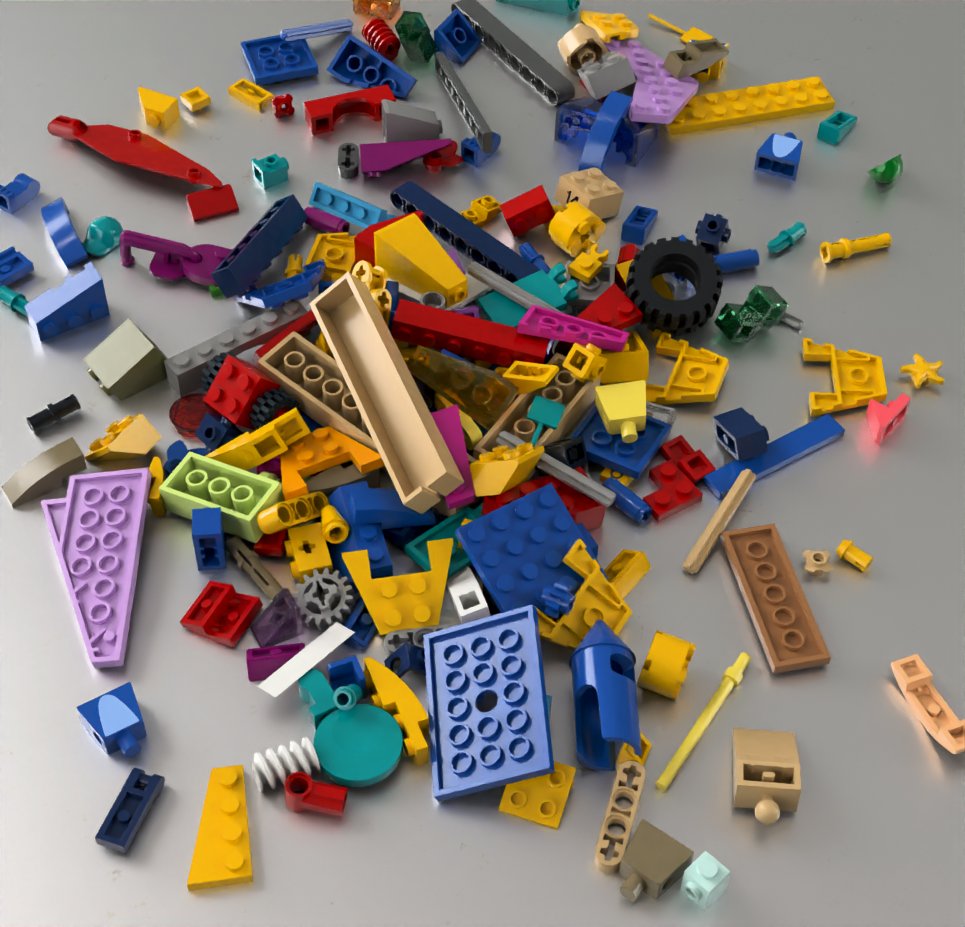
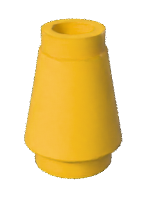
M328 505L321 510L323 538L333 544L343 542L349 533L348 523L334 506Z

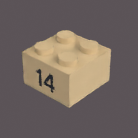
M595 167L561 175L554 199L566 209L568 207L565 205L568 203L580 202L598 217L604 219L618 215L625 191L617 186L614 181L606 177L600 169Z

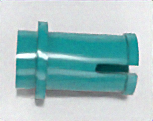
M357 684L337 688L333 695L335 706L341 710L353 708L358 700L362 698V689Z

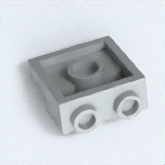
M567 261L565 283L574 279L578 285V289L575 290L578 294V299L568 301L567 305L589 306L614 284L615 264L603 263L602 270L587 284L568 273V266L572 261Z

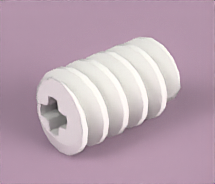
M307 737L302 738L301 748L296 741L290 742V751L284 745H279L278 755L271 748L267 749L266 759L257 752L254 754V763H252L260 793L264 792V782H268L271 788L275 789L277 778L285 785V780L289 774L303 770L311 777L312 767L314 766L321 773L315 748Z

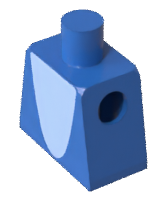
M790 132L785 133L784 136L776 133L771 134L757 151L754 170L795 181L803 142Z
M130 682L76 707L82 726L106 754H113L122 750L126 758H131L140 753L142 747L138 741L145 738L147 734Z

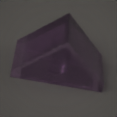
M284 588L250 626L260 648L274 646L303 634L300 609L288 588Z

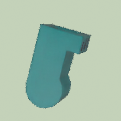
M310 669L298 679L301 699L311 706L309 707L310 722L316 731L322 720L339 708L333 702L334 691L324 675L317 669Z

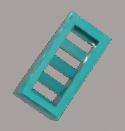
M842 111L835 112L820 123L817 138L836 145L854 126L858 117Z

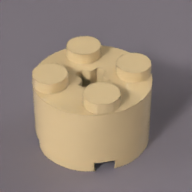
M583 23L577 24L558 41L560 55L570 72L576 76H579L577 70L583 68L582 64L591 60L598 61L602 59L601 56L608 52L597 31L590 26H585Z

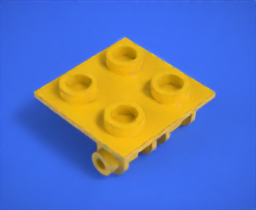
M554 761L555 773L507 784L498 810L558 829L569 791L572 790L574 785L576 768Z

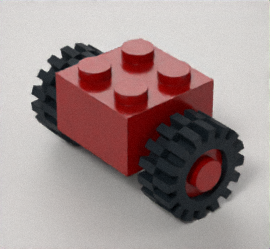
M224 352L220 353V357L214 356V362L209 360L207 363L209 365L208 369L204 368L202 371L205 375L201 376V381H203L201 386L207 392L203 401L236 425L256 431L295 407L301 412L299 402L280 389L281 385L251 363L239 359L229 352L227 354Z

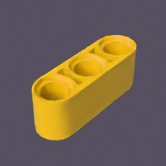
M313 492L280 502L259 512L257 516L258 526L264 533L273 534L308 523L321 517V510L325 506L330 505L329 500L324 493Z

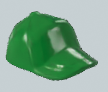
M899 154L869 170L867 173L878 183L892 184L903 172L902 155Z

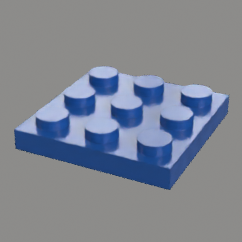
M280 35L240 42L241 51L256 85H267L273 82L288 81L294 78L319 74L318 65L306 39L283 42Z
M595 405L570 438L583 436L588 460L638 480L671 433L672 425L646 415V427L643 431H637L638 439L632 443H625L622 440L621 434L610 435L607 433Z

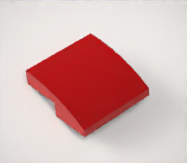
M209 581L181 619L180 624L209 640L234 647L263 604L259 597L236 593L233 585Z

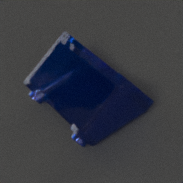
M581 97L563 103L556 111L554 141L565 144L569 136L576 138L579 131L589 134L604 102L589 97ZM628 110L625 120L622 119L613 142H616V152L620 153L622 151L627 158L625 164L636 167L657 138L658 126L657 123L630 121V110Z

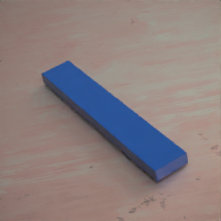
M826 414L768 443V452L760 454L753 459H746L740 462L735 460L705 475L703 483L721 499L727 495L741 471L750 469L756 474V481L844 436L845 429L829 414Z

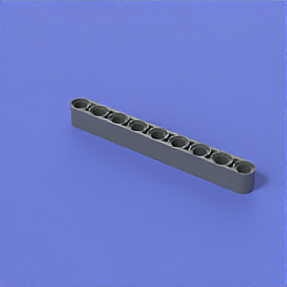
M460 0L452 3L451 12L458 8L482 39V43L548 102L556 106L575 97L574 86L564 75L478 1Z

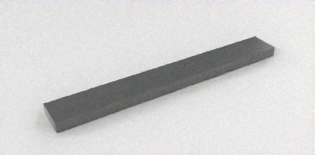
M436 52L435 72L484 153H491V129L444 52Z

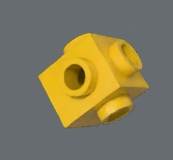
M574 343L562 366L572 372L570 374L572 377L583 383L586 379L595 382L604 373L605 364L608 359L600 355L602 350L593 344L588 343L587 346Z

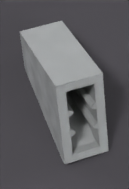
M387 99L381 100L383 138L385 143L439 139V134L443 133L442 122L437 120L435 111Z

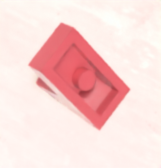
M901 393L895 401L891 400L887 406L870 399L866 419L875 443L880 445L906 416L911 400L910 397Z

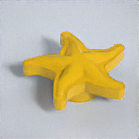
M916 353L913 357V360L916 362L915 364L901 366L900 372L912 375V380L918 389L921 385H928L930 383L943 385L944 378L937 375V372L942 367V361L927 363L924 358Z

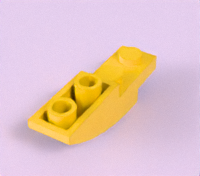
M295 407L251 434L249 431L245 432L205 457L247 471L287 451L288 445L309 434L310 429Z
M370 657L364 658L363 673L366 679V689L370 688L373 694L370 696L372 705L385 710L397 721L405 738L403 739V747L408 757L413 756L416 766L427 764L428 745L424 736L429 735V718L423 706L411 689L394 672Z

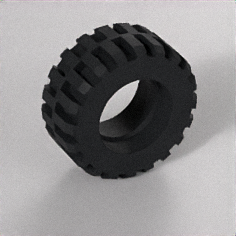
M672 237L669 241H666V238L657 239L656 244L650 242L645 245L644 251L639 250L629 267L625 295L643 313L642 321L639 322L641 325L644 323L648 324L647 329L652 332L658 329L661 330V333L671 332L674 333V336H682L684 331L690 334L696 331L697 326L703 327L708 322V319L713 316L722 292L723 278L720 276L721 269L719 264H714L715 257L711 253L706 254L705 247L700 244L696 246L689 239H686L685 242L680 241L679 237ZM676 273L684 276L692 283L696 294L685 300H669L654 290L651 280L660 274Z

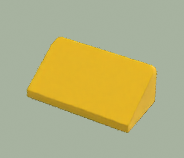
M623 549L604 569V572L609 579L608 582H612L624 599L647 574L651 566L644 552Z

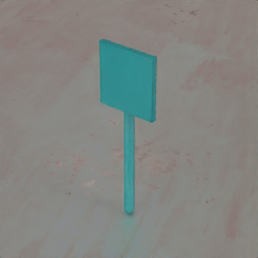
M538 395L535 396L526 419L538 423L530 442L533 447H535L543 425L555 430L557 429L565 405Z

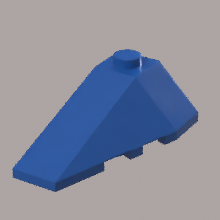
M348 34L327 68L329 73L344 83L367 89L388 84L394 96L405 99L418 81L351 34Z

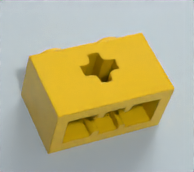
M321 522L289 528V540L284 541L287 557H293V562H290L292 578H298L299 583L304 584L303 576L305 574L311 578L314 576L313 570L317 569L319 574H323L325 568H328L332 575V561L326 540L322 536Z

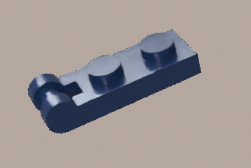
M134 768L96 834V843L126 853L155 797L163 789L164 776L157 774L150 776L145 774L144 770ZM141 786L146 787L144 791L139 790L137 788H140Z

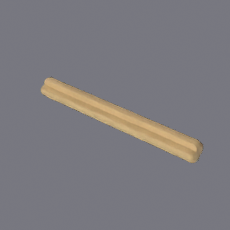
M750 469L741 471L684 561L683 569L689 574L699 571L754 483L756 474Z

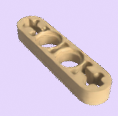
M636 761L622 763L616 775L595 849V865L604 873H614L620 869L621 859L627 849L646 775L644 767ZM629 773H634L635 777L633 778L631 788L626 787L627 776ZM620 797H627L633 804L629 808H621L615 801ZM618 823L626 831L621 835H614L609 832L608 827L611 824ZM609 844L615 845L611 861H606L605 856L607 855Z

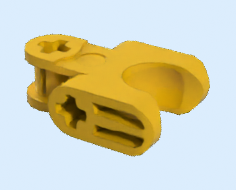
M359 261L355 265L352 275L366 283L388 327L392 297L390 292L385 289L388 279L387 270L381 266L372 268L369 262Z

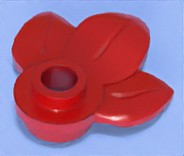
M451 140L452 146L423 157V164L426 169L431 172H438L443 169V166L454 167L459 165L463 158L455 154L458 148L457 142Z

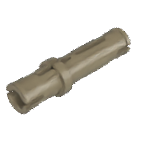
M238 536L231 538L226 543L225 548L237 560V565L241 571H246L274 605L283 602L288 595L287 591L281 587L272 574L259 561L258 554L255 551H250Z

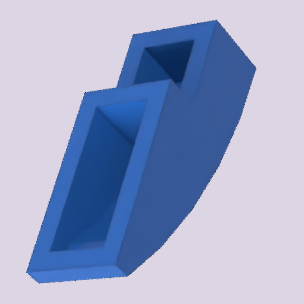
M375 488L350 489L349 506L354 525L380 523L381 529L431 525L436 522L432 507L423 514H420L403 505L397 490Z

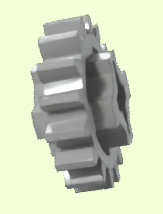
M328 568L324 569L323 574H319L317 569L313 570L314 576L311 578L305 574L303 576L305 583H296L295 585L299 593H292V598L295 601L292 606L301 622L305 621L309 628L316 623L319 630L323 629L324 624H328L331 627L336 620L343 624L342 615L352 614L348 605H355V600L352 596L355 592L346 576L342 577L338 570L331 575ZM323 592H324V594H325V600H324L325 605H323V603H322V598H323L322 593H323Z

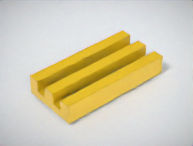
M244 78L228 87L229 95L258 111L263 109L262 105L267 107L269 105L268 101L272 103L274 94Z

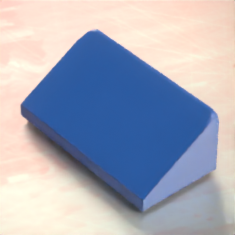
M360 596L351 609L352 614L347 615L342 624L355 633L345 640L343 644L363 651L377 628Z

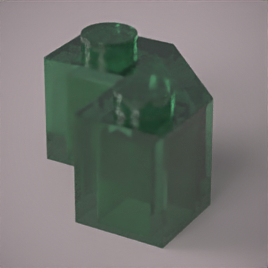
M404 11L395 24L400 42L411 62L428 63L437 50V46L430 34V29L422 13Z
M755 285L743 305L726 303L720 310L714 323L730 341L747 343L755 338L754 333L764 327L770 329L775 326L789 304L773 287Z

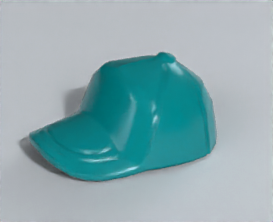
M108 216L92 221L83 242L86 252L94 256H104L120 244V235L124 231L121 224L115 218Z

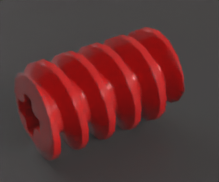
M375 18L369 21L362 29V36L374 50L388 60L393 61L401 47L399 38L396 37L395 33H393L383 19Z

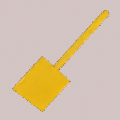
M648 14V18L682 34L683 36L680 40L685 43L688 42V39H714L713 36L695 27L686 32L660 18Z

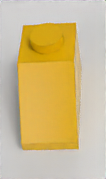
M143 87L138 88L140 107L146 124L166 131L180 117L177 98Z

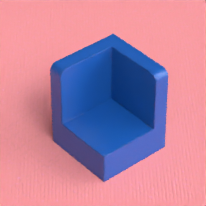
M356 655L327 665L329 685L334 692L341 686L357 684L362 689L363 695L361 700L367 698L366 679Z

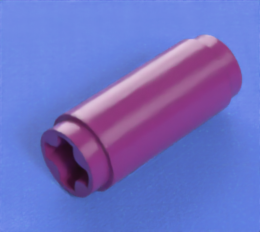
M314 207L305 208L304 211L308 216V219L304 222L306 225L326 233L349 232L350 223L345 219Z

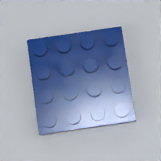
M552 483L457 528L454 532L501 613L532 604L544 613L546 607L540 605L543 590L548 584L554 586L555 582L559 581L572 586L569 593L575 595L585 579L562 560L579 538L587 546L585 549L593 560L596 559ZM601 567L600 571L603 573V575L608 581L609 579Z

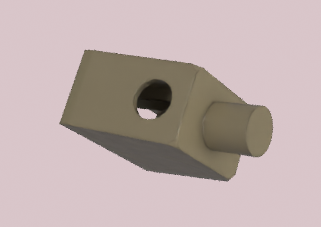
M642 819L620 862L619 875L626 880L620 887L621 894L630 901H636L643 891L653 899H658L683 876L684 871L692 864L694 851Z

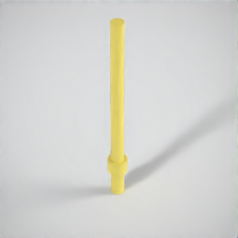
M742 652L734 665L728 667L723 674L722 683L655 783L659 790L666 791L732 688H736L742 680V673L751 660L749 654Z

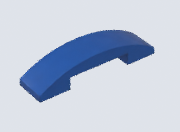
M613 90L610 92L591 128L578 171L596 167L603 173L607 164L606 156L621 120L626 118L633 97Z
M60 197L42 207L43 220L65 266L70 268L88 258L86 249L69 217L70 213L64 199Z

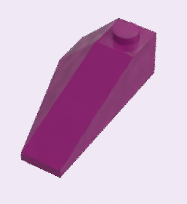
M451 139L360 144L362 174H367V178L381 177L380 173L389 172L452 146Z

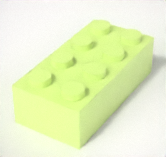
M189 452L158 488L166 511L192 520V509L221 507L224 531L257 543L264 534L257 522L259 512L284 501L280 482L193 452Z

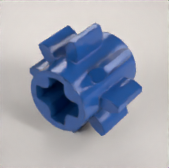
M560 581L555 582L554 586L548 584L540 598V605L546 607L544 614L556 619L557 617L560 618L562 614L568 616L576 599V595L569 593L572 586Z

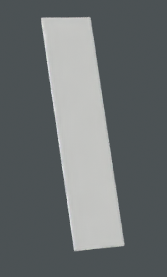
M336 622L257 687L276 698L355 632Z

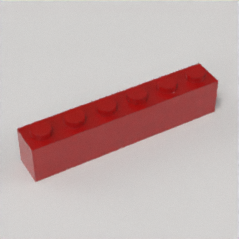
M403 299L399 300L391 329L393 339L441 351L445 349L453 354L510 367L515 361L543 364L549 338L516 333V327Z

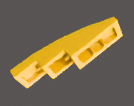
M515 361L510 368L497 367L492 374L489 373V384L481 397H507L535 391L545 387L557 374L559 367Z

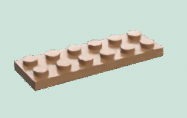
M775 523L722 532L721 542L773 674L829 664L831 656Z

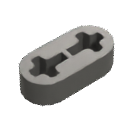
M345 143L338 149V174L344 179H352L359 173V148L356 144Z

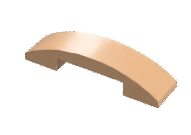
M918 654L891 662L892 671L904 697L925 729L951 753L956 755L964 752L965 719L959 721L931 683L933 674Z

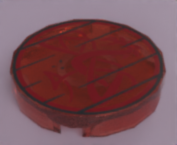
M195 393L176 400L169 410V419L171 426L176 429L177 433L187 437H196L194 434L207 413L221 416L222 414L203 401L206 394Z

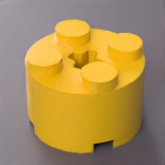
M570 202L565 205L568 208L563 212L559 210L550 223L548 232L552 237L551 241L571 257H578L582 252L589 255L591 246L597 243L606 228V224L580 202Z
M656 630L638 678L637 686L676 700L680 687L686 677L687 667L696 645Z

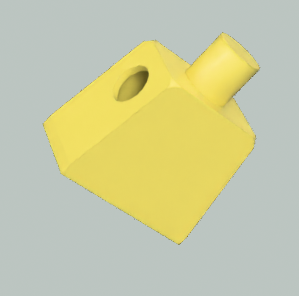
M645 380L595 387V404L607 433L610 435L621 434L622 440L625 443L635 442L638 439L637 431H643L646 427Z

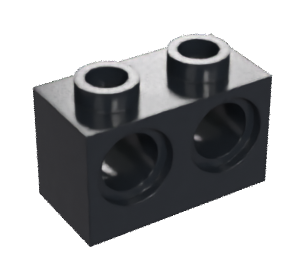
M583 436L554 441L544 446V453L572 469L589 462ZM535 466L539 477L550 475Z

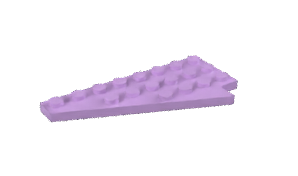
M149 468L70 475L66 498L41 501L88 655L95 668L123 666L152 477Z

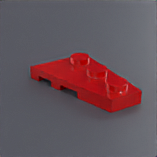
M614 283L582 311L577 318L623 330L642 321L643 313Z

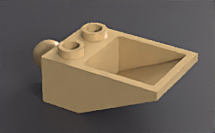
M733 728V807L755 809L757 820L766 825L775 823L780 817V811L797 812L801 794V772L794 732Z

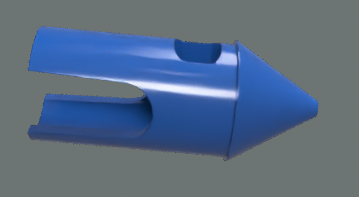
M603 620L595 621L569 659V667L572 671L576 756L579 763L589 769L615 771V741L629 744L633 747L636 755H642L634 669L636 657L630 648Z

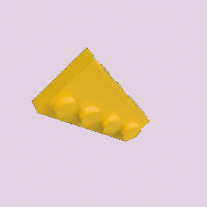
M243 764L211 769L187 881L188 891L253 882Z

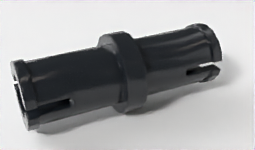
M71 394L54 405L52 403L46 405V409L31 417H27L26 421L30 429L35 433L53 422L57 424L61 421L62 417L77 409H81V406L74 394Z

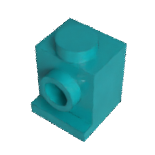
M273 154L261 160L251 159L253 178L264 190L288 180L289 164L285 157L279 158L277 154Z

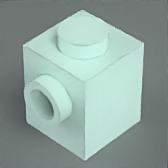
M705 850L684 871L680 890L705 911L726 891L730 871Z

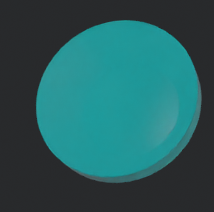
M355 704L349 710L336 709L327 715L315 732L313 746L318 757L320 770L329 779L345 786L364 787L384 780L396 769L403 753V736L399 724L388 712L373 705Z

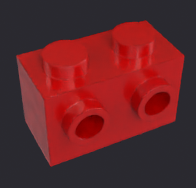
M542 185L500 205L514 238L526 234L529 230L541 224L548 223L555 216V211Z

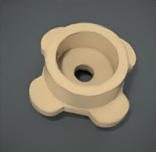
M826 550L804 551L803 558L806 560L805 571L812 576H822L825 573H830L833 568L829 563L830 553Z

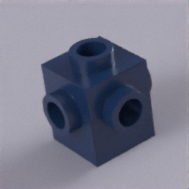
M705 213L703 221L699 220L696 226L697 246L700 244L705 247L706 251L720 254L724 242L728 243L731 236L728 219L720 214L711 215Z
M207 413L194 435L205 444V449L211 453L242 435L243 432L225 416Z

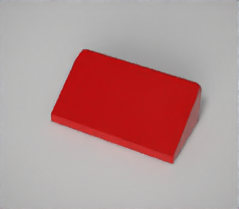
M230 184L222 185L221 188H210L186 195L187 206L194 222L239 211Z

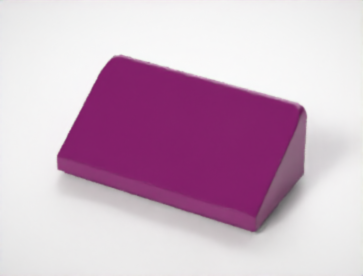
M305 643L246 650L249 680H266L303 650Z

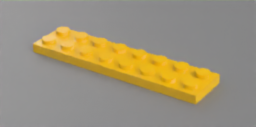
M819 76L693 96L670 124L664 125L669 135H676L834 109L835 101Z

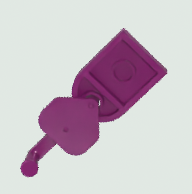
M125 230L120 235L122 265H131L135 261L134 256L131 254V247L155 252L149 266V271L153 276L169 281L187 277L198 284L206 286L212 284L218 287L210 274L232 251V249L211 244L189 247L184 243L130 230Z

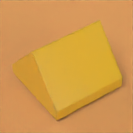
M640 732L642 755H636L632 746L623 743L616 762L636 761L643 766L652 744Z

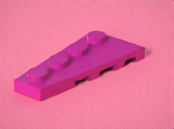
M533 304L518 323L516 332L581 345L590 343L598 348L613 352H622L629 337L628 332Z
M458 404L431 413L464 480L463 484L447 496L442 495L449 510L475 501Z

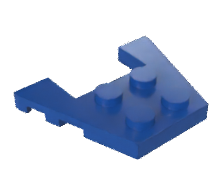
M324 259L303 266L305 272L260 289H257L255 284L249 287L250 291L242 297H237L236 295L238 302L265 309L269 307L271 309L280 308L285 305V301L290 299L301 300L308 297V293L314 291L327 270Z

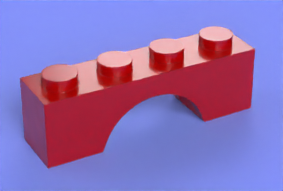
M387 84L304 102L305 121L312 136L334 131L336 123L348 116H365L378 122L382 121L381 100L387 99L396 102V99Z

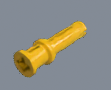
M886 232L854 240L842 238L834 243L822 242L820 244V256L825 263H829L832 259L837 258L849 259L852 254L888 248L891 246L892 239L890 234Z

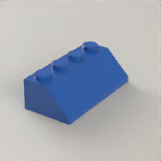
M367 481L340 486L328 497L329 504L337 509L349 525L348 536L343 542L333 544L326 540L332 561L333 573L338 570L342 577L346 576L355 594L359 593L342 559V553L368 550L371 578L377 579L393 576V564L380 523L354 525L349 506L350 489L369 488ZM321 517L317 518V523L321 522Z

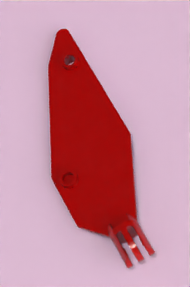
M59 115L48 124L47 129L51 135L74 142L80 140L115 162L187 180L191 184H202L213 188L222 187V182L210 170L139 130H128L109 124L86 125L79 119Z

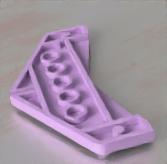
M611 38L609 43H604L608 52L614 51V53L617 52L628 57L637 81L635 82L633 101L629 112L630 121L670 124L698 91L699 83L697 80L690 76L676 79L663 67L665 60L641 46L640 42L635 40L623 42Z

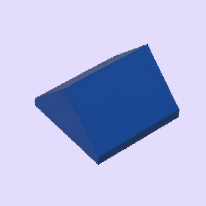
M458 8L434 30V56L436 52L443 51L450 62L461 65L483 41Z

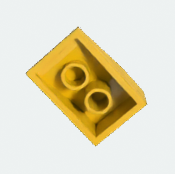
M636 330L625 331L629 333V337L622 352H613L600 348L602 350L600 355L608 359L605 364L604 373L601 375V385L616 384V382L649 381V351Z

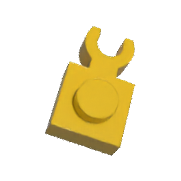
M598 244L592 245L589 255L582 252L568 266V273L589 284L602 270V264L608 259L609 250L606 249L603 253L599 254L597 253Z

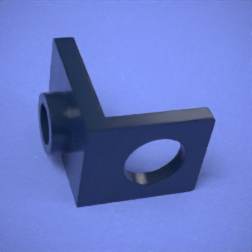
M405 642L384 661L385 667L393 672V665L400 657L401 665L395 673L399 678L410 670L426 675L424 648Z

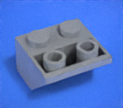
M614 51L603 54L601 56L602 59L596 62L591 60L582 64L583 68L577 70L591 97L596 100L609 95L612 90L618 91L637 82L628 57L617 52L614 53Z

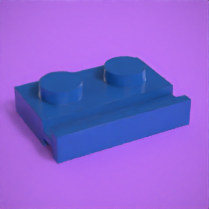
M13 246L0 253V287L8 286L34 271L33 263L20 252H16Z

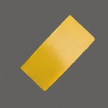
M486 195L472 200L470 209L459 214L481 228L502 211L500 208L501 203L492 196Z
M153 457L150 467H147L152 473L148 504L151 505L154 516L165 517L166 508L158 488L166 480V476L159 457Z

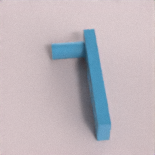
M315 182L309 201L310 205L365 229L370 225L397 217L387 214V211L320 182Z

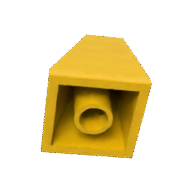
M415 213L374 232L375 266L384 267L387 270L388 278L421 295L429 291L441 293L445 298V307L447 308L468 298V279Z

